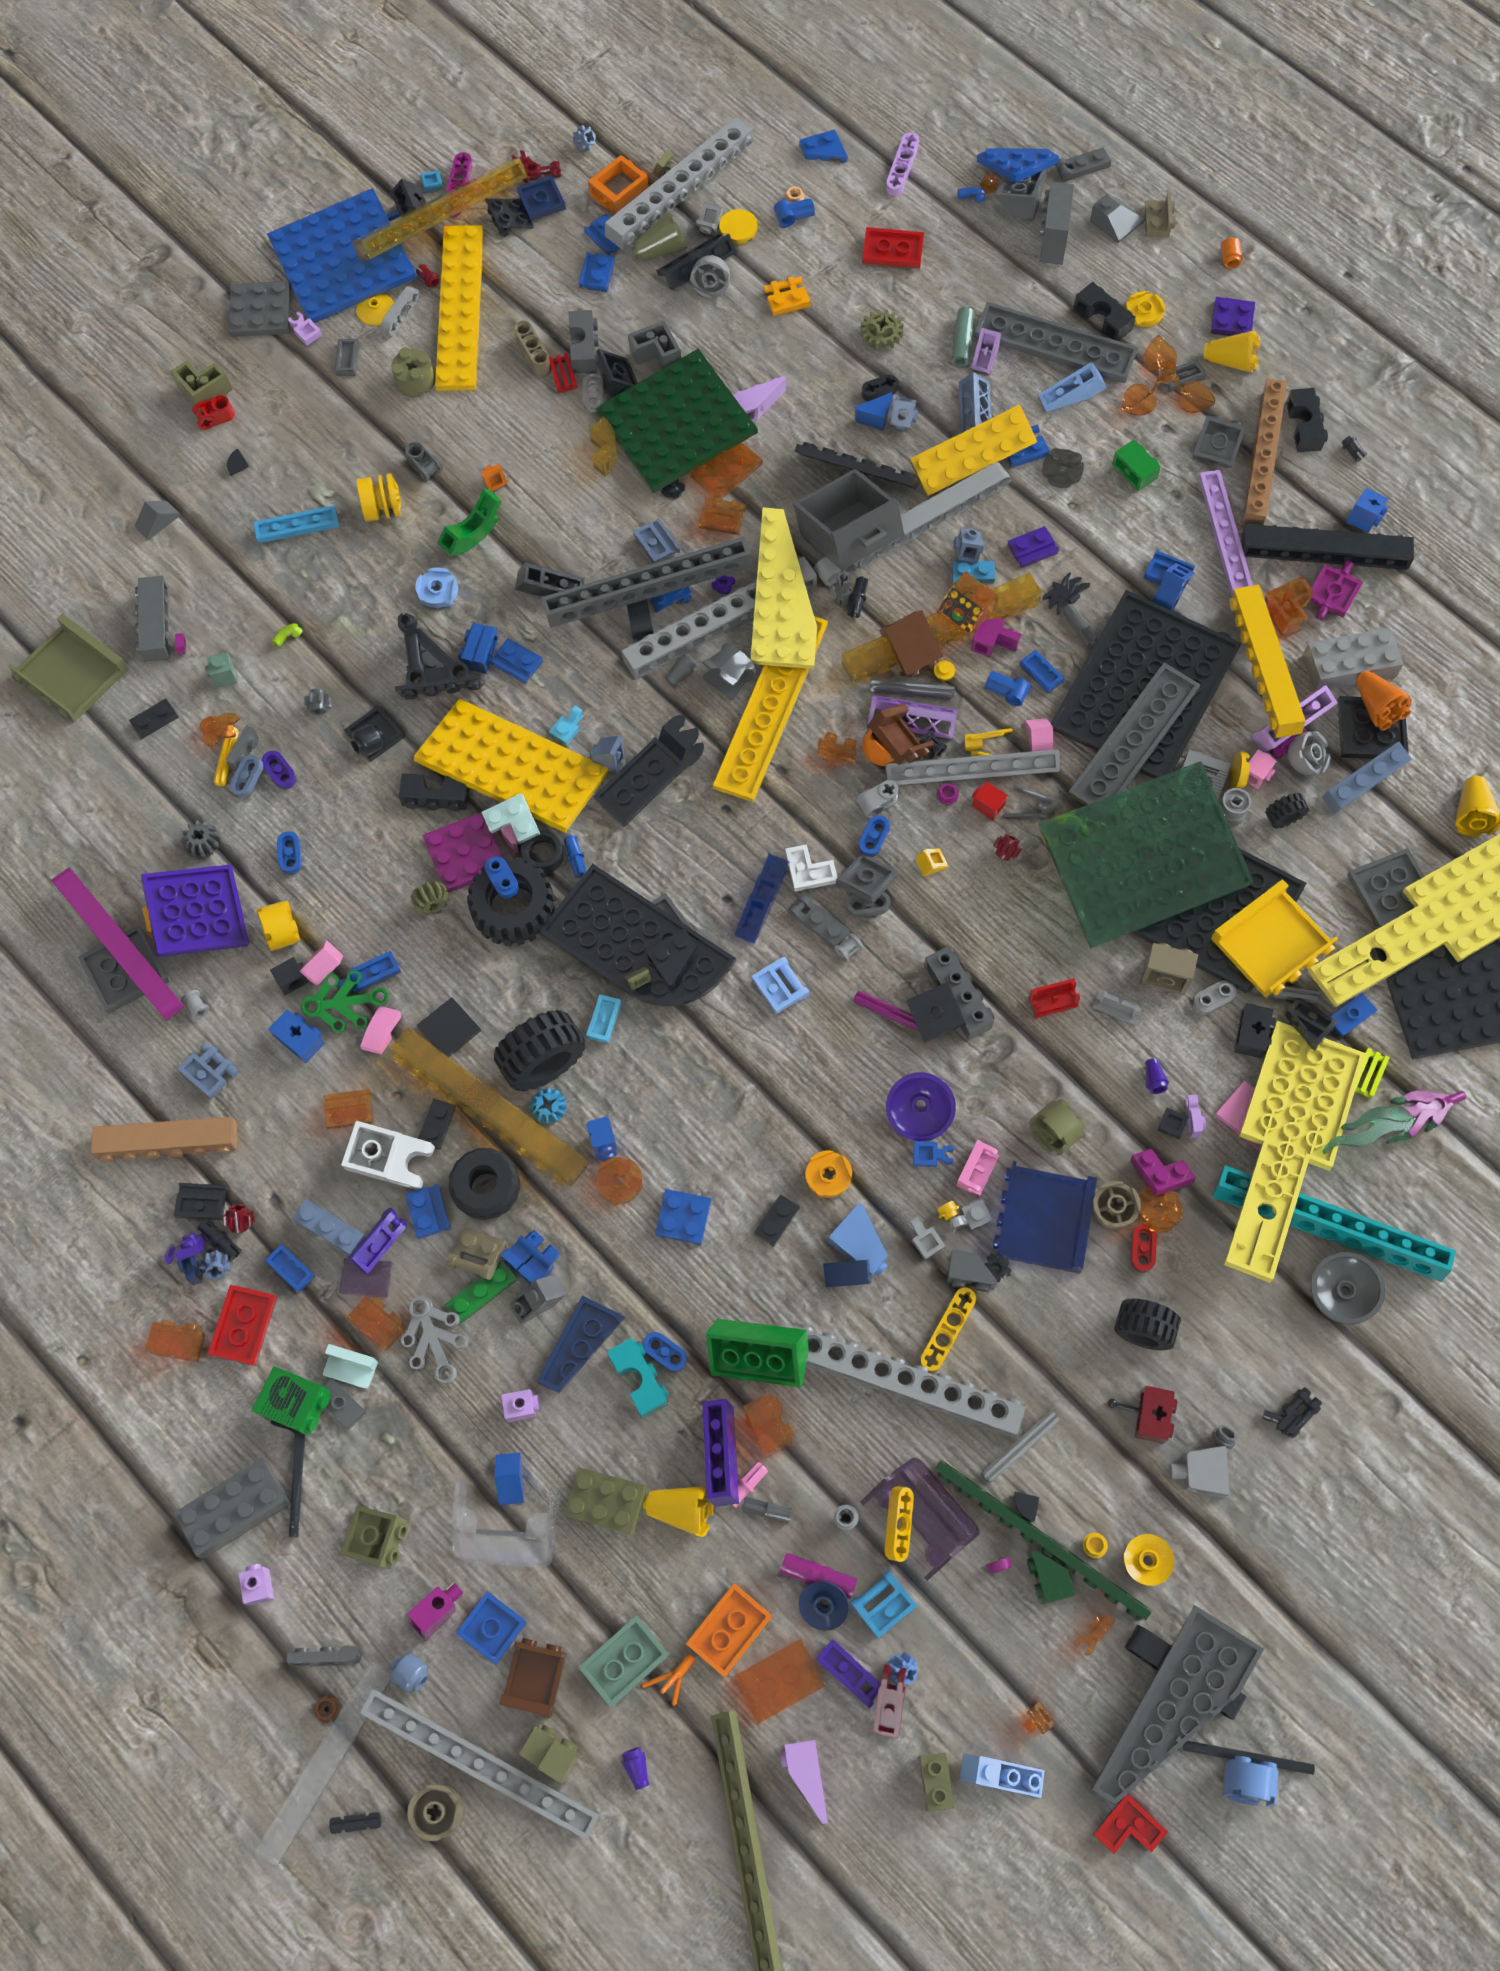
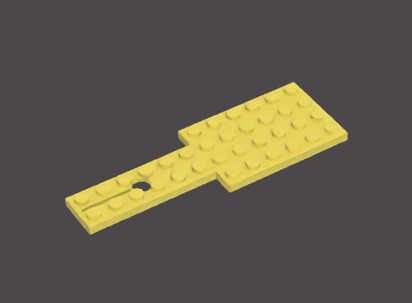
M1500 834L1407 886L1403 893L1415 908L1310 967L1308 972L1334 1007L1353 998L1442 945H1445L1457 962L1500 938ZM1371 949H1382L1386 953V960L1384 962L1374 961L1370 957Z
M1277 1021L1271 1035L1272 1044L1269 1045L1239 1134L1241 1138L1260 1144L1261 1148L1224 1262L1225 1266L1271 1283L1274 1279L1308 1163L1328 1171L1333 1167L1366 1054L1325 1039L1314 1051L1293 1026ZM1262 1204L1270 1205L1275 1218L1271 1220L1262 1218L1258 1213V1207L1262 1206Z

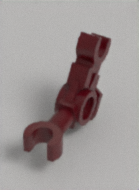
M520 150L521 157L519 158L511 155L513 164L520 169V179L525 183H528L530 180H537L543 174H550L556 178L561 177L559 161H553L549 166H540V164L533 162L529 156L526 157L523 150Z

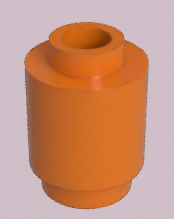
M1229 237L1220 245L1221 255L1226 268L1234 269L1240 266L1243 257L1240 240Z

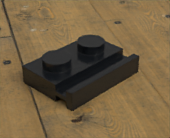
M179 1183L174 1216L176 1218L203 1220L209 1218L210 1220L223 1221L225 1196L228 1187L226 1185Z

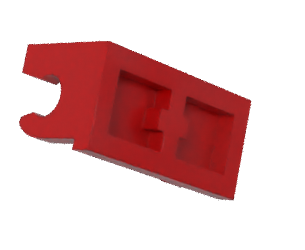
M1075 978L1031 989L1028 999L1035 1019L1079 1007L1080 994H1076Z

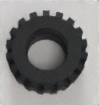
M1138 1298L1124 1299L1120 1306L1114 1331L1121 1338L1134 1345L1152 1350H1171L1174 1348L1181 1317L1170 1308L1153 1301Z

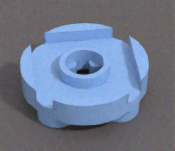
M431 568L427 570L428 573H425L423 576L421 574L415 584L416 593L421 604L431 608L450 607L458 594L457 580L451 575V572L444 568ZM436 585H440L441 589L438 591H434L432 588H435Z

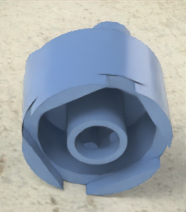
M1235 1756V1760L1228 1759V1762H1225L1223 1797L1229 1796V1800L1247 1805L1258 1806L1260 1801H1266V1807L1276 1806L1279 1775L1277 1764L1262 1761L1261 1765L1251 1763V1758L1244 1756Z

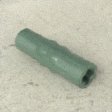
M961 307L957 311L952 363L958 367H964L969 363L974 310L970 307Z

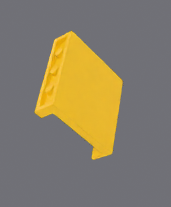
M1283 879L1216 929L1211 938L1265 998L1272 994L1274 996L1278 995L1285 989L1284 984L1288 981L1293 983L1302 975V970L1305 968L1309 970L1310 967L1316 965L1319 962L1318 958L1322 955L1325 957L1330 955L1336 949L1334 944L1339 939L1336 936L1331 940L1285 892L1288 885Z

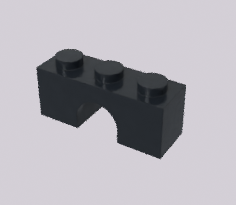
M1092 282L1076 294L1073 308L1087 320L1096 314L1104 315L1106 318L1104 319L1102 332L1110 339L1119 341L1133 330L1136 317L1132 312L1119 304L1116 299L1108 295L1102 287Z
M1315 388L1292 389L1286 401L1289 418H1299L1306 422L1298 423L1294 433L1297 453L1321 451L1324 443L1328 440L1327 429H1324L1323 425L1324 415L1320 412L1319 408L1320 398L1316 395Z
M402 773L399 799L402 806L409 809L425 807L429 810H438L439 808L449 809L450 811L467 810L469 787L445 776L443 786L438 790L431 791L426 789L427 783L424 774Z

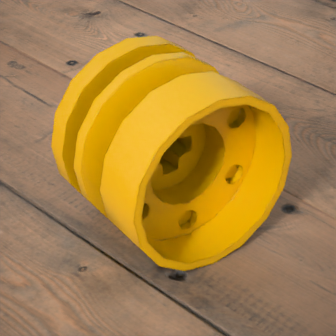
M392 473L386 474L388 482L384 484L382 475H378V485H374L371 477L357 479L358 493L365 522L379 520V510H384L387 519L391 518V508H393L395 517L401 516L400 493Z

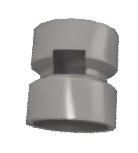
M1232 788L1226 791L1217 808L1216 815L1218 820L1228 827H1235L1241 824L1251 806L1250 795L1241 788Z

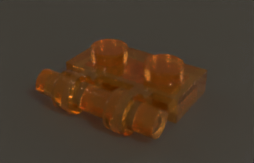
M706 497L704 505L711 508L703 506L699 528L739 535L743 513H738L737 511L745 512L746 504H741L736 500H732V502L724 501L719 497Z

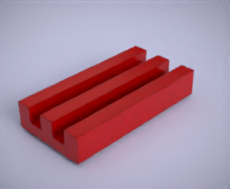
M563 353L564 356L560 357V354L556 355L554 359L552 356L549 357L558 393L578 389L568 353ZM562 362L566 363L572 385L568 384ZM554 364H558L561 376L564 382V387H561Z

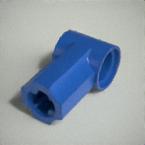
M810 198L790 203L788 200H781L774 205V212L778 222L784 228L793 225L795 220L815 216L814 204Z
M995 671L989 674L985 684V689L1005 697L1009 704L1018 707L1022 705L1031 688L1029 682L1022 678L1011 679Z

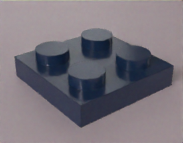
M553 176L516 187L517 194L530 221L566 209V204Z

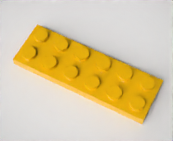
M1019 404L910 458L909 461L926 497H929L995 462L1004 460L1036 444L1038 441Z

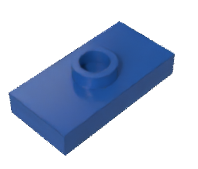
M1036 649L1019 663V666L1047 693H1050L1064 682V677Z
M1361 993L1331 1016V1018L1338 1021L1334 1030L1343 1038L1376 1013L1377 1009Z
M282 1243L264 1260L298 1293L315 1277Z

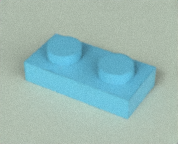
M599 994L586 1034L588 1039L609 1044L622 1004L620 999Z

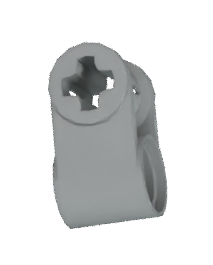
M883 781L874 788L861 793L856 798V802L866 817L870 819L896 804L898 800V786L894 781Z

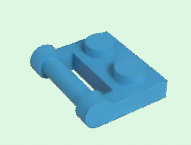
M889 1570L883 1573V1578L858 1599L855 1597L850 1601L852 1607L878 1639L917 1607V1604ZM889 1585L892 1586L895 1591L868 1613L864 1606Z

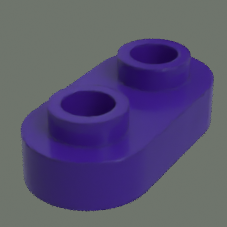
M277 751L265 753L261 759L263 768L276 786L280 789L293 787L296 783V775L283 756Z

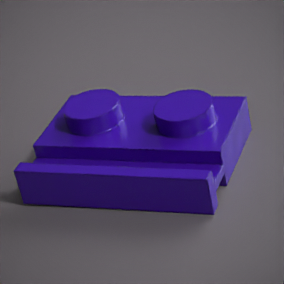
M1046 526L1008 541V547L1016 561L1019 562L1020 568L1054 556L1059 551Z
M195 1232L182 1237V1241L179 1242L178 1246L170 1244L164 1255L167 1265L171 1264L175 1258L180 1261L202 1253L206 1243L204 1234L196 1235Z

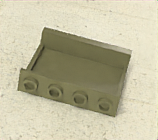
M62 613L57 618L60 627L18 668L11 664L8 667L13 672L11 676L16 682L26 684V688L33 695L39 694L42 697L41 700L47 706L56 707V711L64 719L69 717L72 721L76 722L129 669L120 656Z

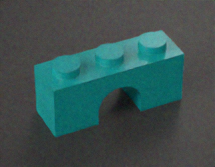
M630 1338L607 1351L619 1377L628 1372H636L642 1377L641 1386L636 1391L630 1393V1397L642 1419L668 1405L666 1398L669 1397V1394L663 1383L658 1386L654 1378L658 1374L652 1363L647 1364L643 1356L646 1355V1352L640 1341L635 1343L634 1339Z

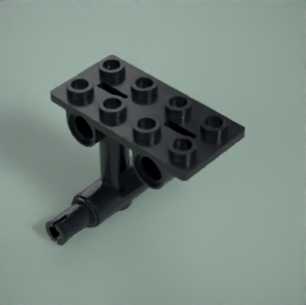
M401 613L398 616V627L404 635L408 666H406L407 685L395 687L396 692L401 697H404L405 700L418 698L417 695L426 694L427 697L439 695L438 692L447 691V693L451 694L460 692L461 688L478 690L481 689L482 685H485V680L481 674L472 675L465 663L461 661L455 662L422 631L417 618L408 613L404 615ZM421 646L444 667L426 669V664H423ZM460 671H465L462 677H456ZM422 677L420 683L414 684L415 679Z

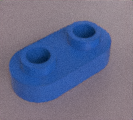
M877 815L869 820L859 840L860 853L874 857L880 852L890 829V823L887 818ZM880 827L882 830L876 831L875 828ZM871 845L873 849H867L866 846Z
M284 832L277 839L278 864L285 874L293 875L299 872L302 867L301 843L294 832ZM293 843L291 847H286L287 844ZM290 863H295L292 867H288Z
M497 856L488 859L485 863V871L497 894L502 898L514 897L518 892L519 886L506 861ZM496 864L500 865L497 869L492 868ZM505 882L510 883L507 887L502 886Z
M653 1332L645 1337L643 1347L646 1354L667 1370L678 1372L686 1366L687 1356L685 1351L663 1334ZM654 1342H658L660 1348L654 1350L651 1348V1345ZM673 1356L679 1357L680 1360L677 1364L671 1363L670 1360Z

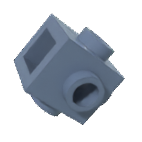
M896 397L894 406H890L888 413L891 425H895V428L900 430H907V427L911 428L912 423H916L918 410H915L916 400Z
M960 529L958 537L955 536L953 542V549H956L957 560L978 563L980 554L983 553L985 542L982 541L981 532L974 529Z

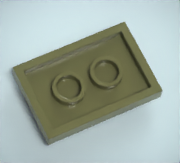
M578 1467L563 1516L634 1536L648 1486Z

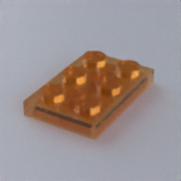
M740 443L693 470L691 478L721 501L763 464V459L745 444Z
M801 1639L734 1676L757 1724L825 1687Z

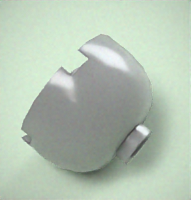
M714 255L704 256L693 266L690 280L697 293L704 297L713 298V295H722L727 290L730 281V270L726 262L720 257Z
M1308 731L1296 736L1288 748V761L1296 772L1302 775H1316L1326 771L1330 763V754L1326 755L1325 747H1329L1328 743L1318 731Z

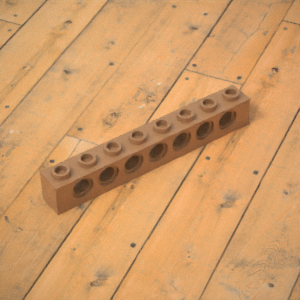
M1267 378L1262 391L1241 521L1242 528L1245 527V524L1255 523L1264 525L1267 517L1287 381Z

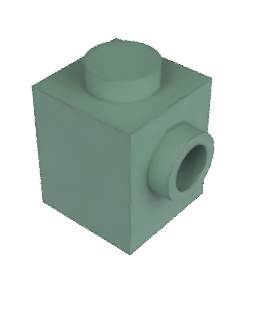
M228 652L207 657L208 665L205 666V671L208 679L212 678L216 687L237 683L234 664Z

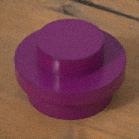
M944 784L937 790V799L942 804L951 805L958 799V789L952 784Z

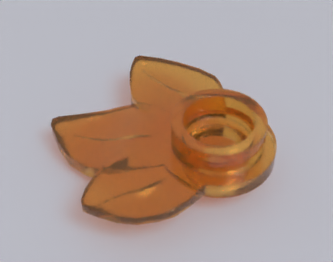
M224 713L217 717L209 716L203 719L200 723V730L204 733L203 741L205 744L215 747L220 738L235 737L233 724L240 720L239 716L234 713Z

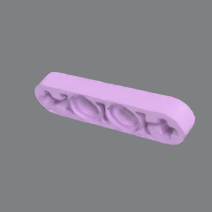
M913 132L906 133L902 137L887 178L886 191L889 195L898 196L905 187L919 147V136ZM905 154L909 155L910 158L903 159L900 156ZM903 169L905 172L899 174L895 170ZM895 180L898 181V185H896V187H893L895 184Z

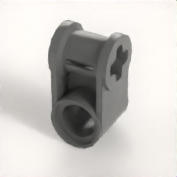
M411 442L406 446L405 451L408 464L425 482L429 481V477L434 473L443 470L439 460L425 449L421 443Z

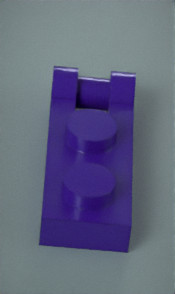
M388 1208L383 1212L381 1219L348 1257L364 1274H368L407 1227V1223L402 1218L399 1219L396 1216L397 1213L392 1208ZM390 1223L393 1225L391 1230L387 1227Z
M832 1639L816 1660L870 1709L875 1704L873 1702L874 1699L878 1696L880 1682ZM865 1681L871 1685L866 1694L860 1690Z

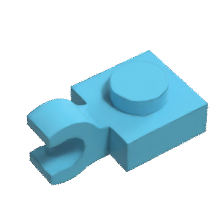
M574 706L567 719L561 716L550 729V736L567 746L580 731L577 724L584 716L581 714L582 709Z

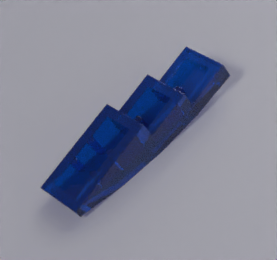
M768 854L752 894L749 895L734 936L754 944L756 943L781 887L790 861Z

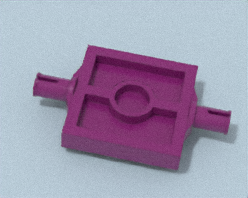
M1346 561L1342 569H1335L1326 564L1323 566L1305 599L1320 607L1315 614L1317 619L1320 616L1319 620H1323L1327 611L1344 618L1363 584L1362 581L1349 574L1354 566L1352 562L1348 566L1350 561Z

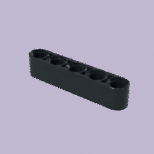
M1136 1625L1124 1647L1158 1671L1171 1645L1146 1628ZM1240 1692L1219 1713L1234 1720L1246 1696Z

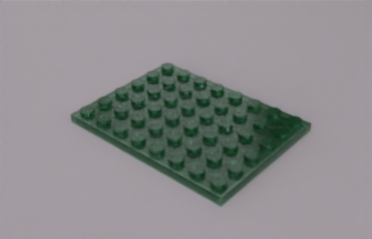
M1201 761L1044 821L1038 825L1090 949L1254 884Z

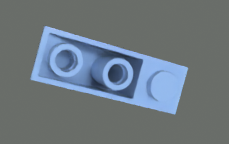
M963 1753L959 1781L1041 1798L1045 1770Z

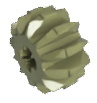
M436 880L419 885V888L414 889L413 894L410 896L415 910L419 915L424 914L425 916L429 914L434 915L436 912L442 911V908L447 907V903L450 901L445 885Z

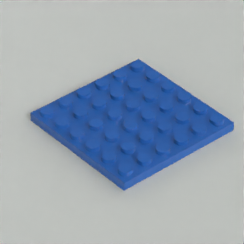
M373 188L267 233L306 318H310L313 323L417 278L416 272Z

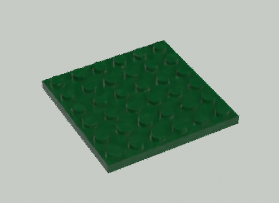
M699 348L595 407L597 414L652 493L657 492L758 433L756 425Z

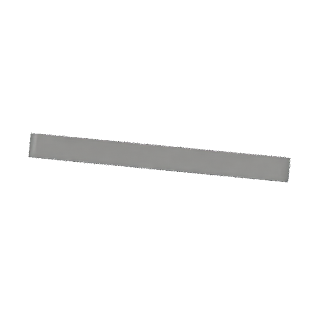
M995 462L902 514L901 520L904 536L843 570L825 557L816 563L814 571L825 586H831L837 583V575L839 573L845 572L844 577H846L847 573L849 575L853 574L1002 490L1011 482V476L999 462Z

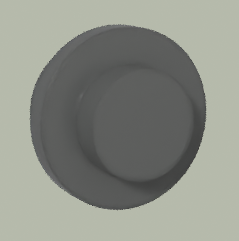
M1221 1425L1212 1432V1437L1217 1446H1226L1227 1449L1234 1447L1237 1437L1232 1429Z

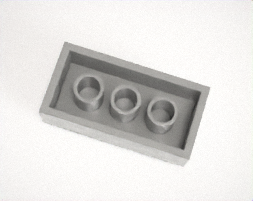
M1391 628L1309 642L1302 655L1314 691L1325 685L1328 689L1357 685L1356 678L1364 671L1373 672L1383 679L1395 678L1404 665Z

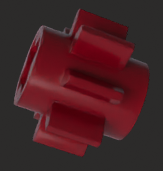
M1005 834L1004 837H997L993 844V847L997 848L995 854L1006 861H1010L1011 857L1013 859L1017 858L1022 848L1018 847L1020 841L1010 834Z
M244 1204L230 1206L229 1211H226V1215H223L224 1226H229L233 1233L247 1231L249 1229L248 1226H252L251 1222H254L253 1211H248L247 1206Z

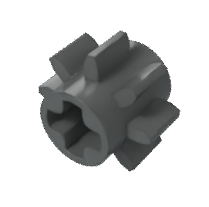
M312 689L309 692V696H304V706H307V710H310L311 714L323 715L326 713L327 708H331V698L323 689Z

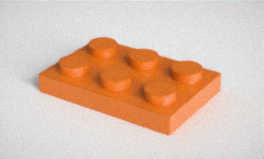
M733 1583L687 1641L686 1645L726 1678L772 1619L773 1615Z

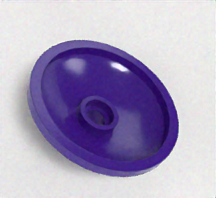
M916 1072L900 1078L888 1093L886 1100L888 1120L895 1131L907 1139L913 1141L935 1139L947 1131L955 1117L956 1102L951 1088L944 1080L931 1073ZM923 1100L925 1102V1105L923 1107H919L916 1104L917 1101Z

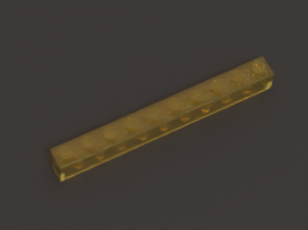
M520 158L508 160L352 241L360 260L372 259L528 177Z
M1027 573L969 598L974 604L983 609L976 621L973 620L975 624H971L973 627L969 633L948 618V616L944 615L942 611L926 617V620L939 648H942L951 641H959L965 635L976 633L978 627L986 620L993 618L1004 619L1009 616L1014 617L1020 611L1036 607L1040 603L1042 591L1031 573ZM961 608L953 610L954 613L956 612V614L959 613L964 616V611ZM879 637L842 653V666L852 684L864 682L873 675L883 674L889 668L896 665L900 666L886 637Z
M409 1027L390 1047L394 1054L392 1058L402 1066L404 1064L408 1065L411 1068V1073L417 1078L421 1079L424 1077L429 1081L427 1084L436 1092L439 1090L443 1091L448 1101L454 1105L459 1103L464 1107L462 1110L468 1116L479 1118L484 1128L490 1132L494 1129L499 1133L498 1137L508 1145L510 1143L518 1147L516 1151L525 1158L530 1156L535 1160L534 1164L544 1172L548 1170L554 1174L552 1177L559 1184L564 1185L566 1183L571 1187L587 1168L588 1163L583 1156Z

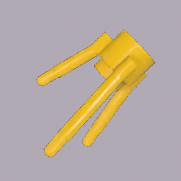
M1002 729L980 734H965V751H971V756L993 755L978 751V749H983L982 739L1003 736L1005 733L1013 732V729Z

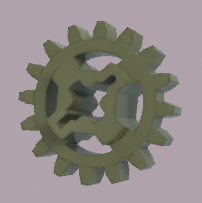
M878 309L877 314L871 311L870 317H864V322H861L860 335L863 337L864 343L869 341L868 347L875 345L876 350L880 347L886 350L887 346L894 348V342L900 343V338H903L904 324L901 323L900 317L895 318V312L888 314V310H885L884 313H881L880 309Z

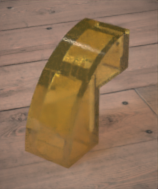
M603 417L589 429L591 442L600 448L592 455L593 467L606 477L616 462L617 448L614 430L611 424Z

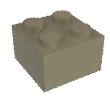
M1153 943L1145 960L1140 984L1185 995L1193 980L1198 954L1188 949H1175L1165 943Z

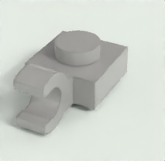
M983 1200L961 1208L960 1212L962 1215L950 1219L951 1222L948 1224L952 1232L968 1226L971 1232L992 1223L993 1220Z
M918 1217L909 1221V1227L917 1235L912 1239V1242L924 1260L945 1248L944 1243L933 1227L926 1230Z

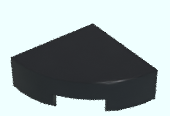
M239 449L233 451L227 460V469L230 476L249 467Z
M1015 1491L1014 1503L1016 1508L1026 1520L1034 1523L1039 1497Z

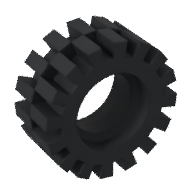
M1291 793L1287 797L1283 796L1265 809V813L1275 829L1296 823L1298 819L1301 820L1310 811L1301 793H1294L1293 795Z

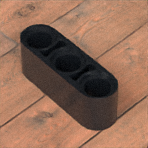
M645 599L626 605L633 639L654 634L648 600Z

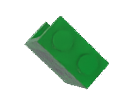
M273 1366L251 1411L265 1419H271L310 1437L312 1431L318 1425V1418L322 1410L329 1402L331 1391L322 1385Z

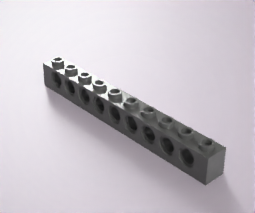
M740 537L541 597L549 626L552 628L751 568V554L745 537Z

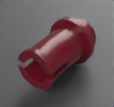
M425 264L418 266L422 272L416 268V274L425 281L427 287L434 288L439 284L438 275L431 272Z

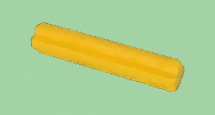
M227 727L214 777L216 786L224 787L227 783L230 768L226 759L237 742L239 733L235 727Z

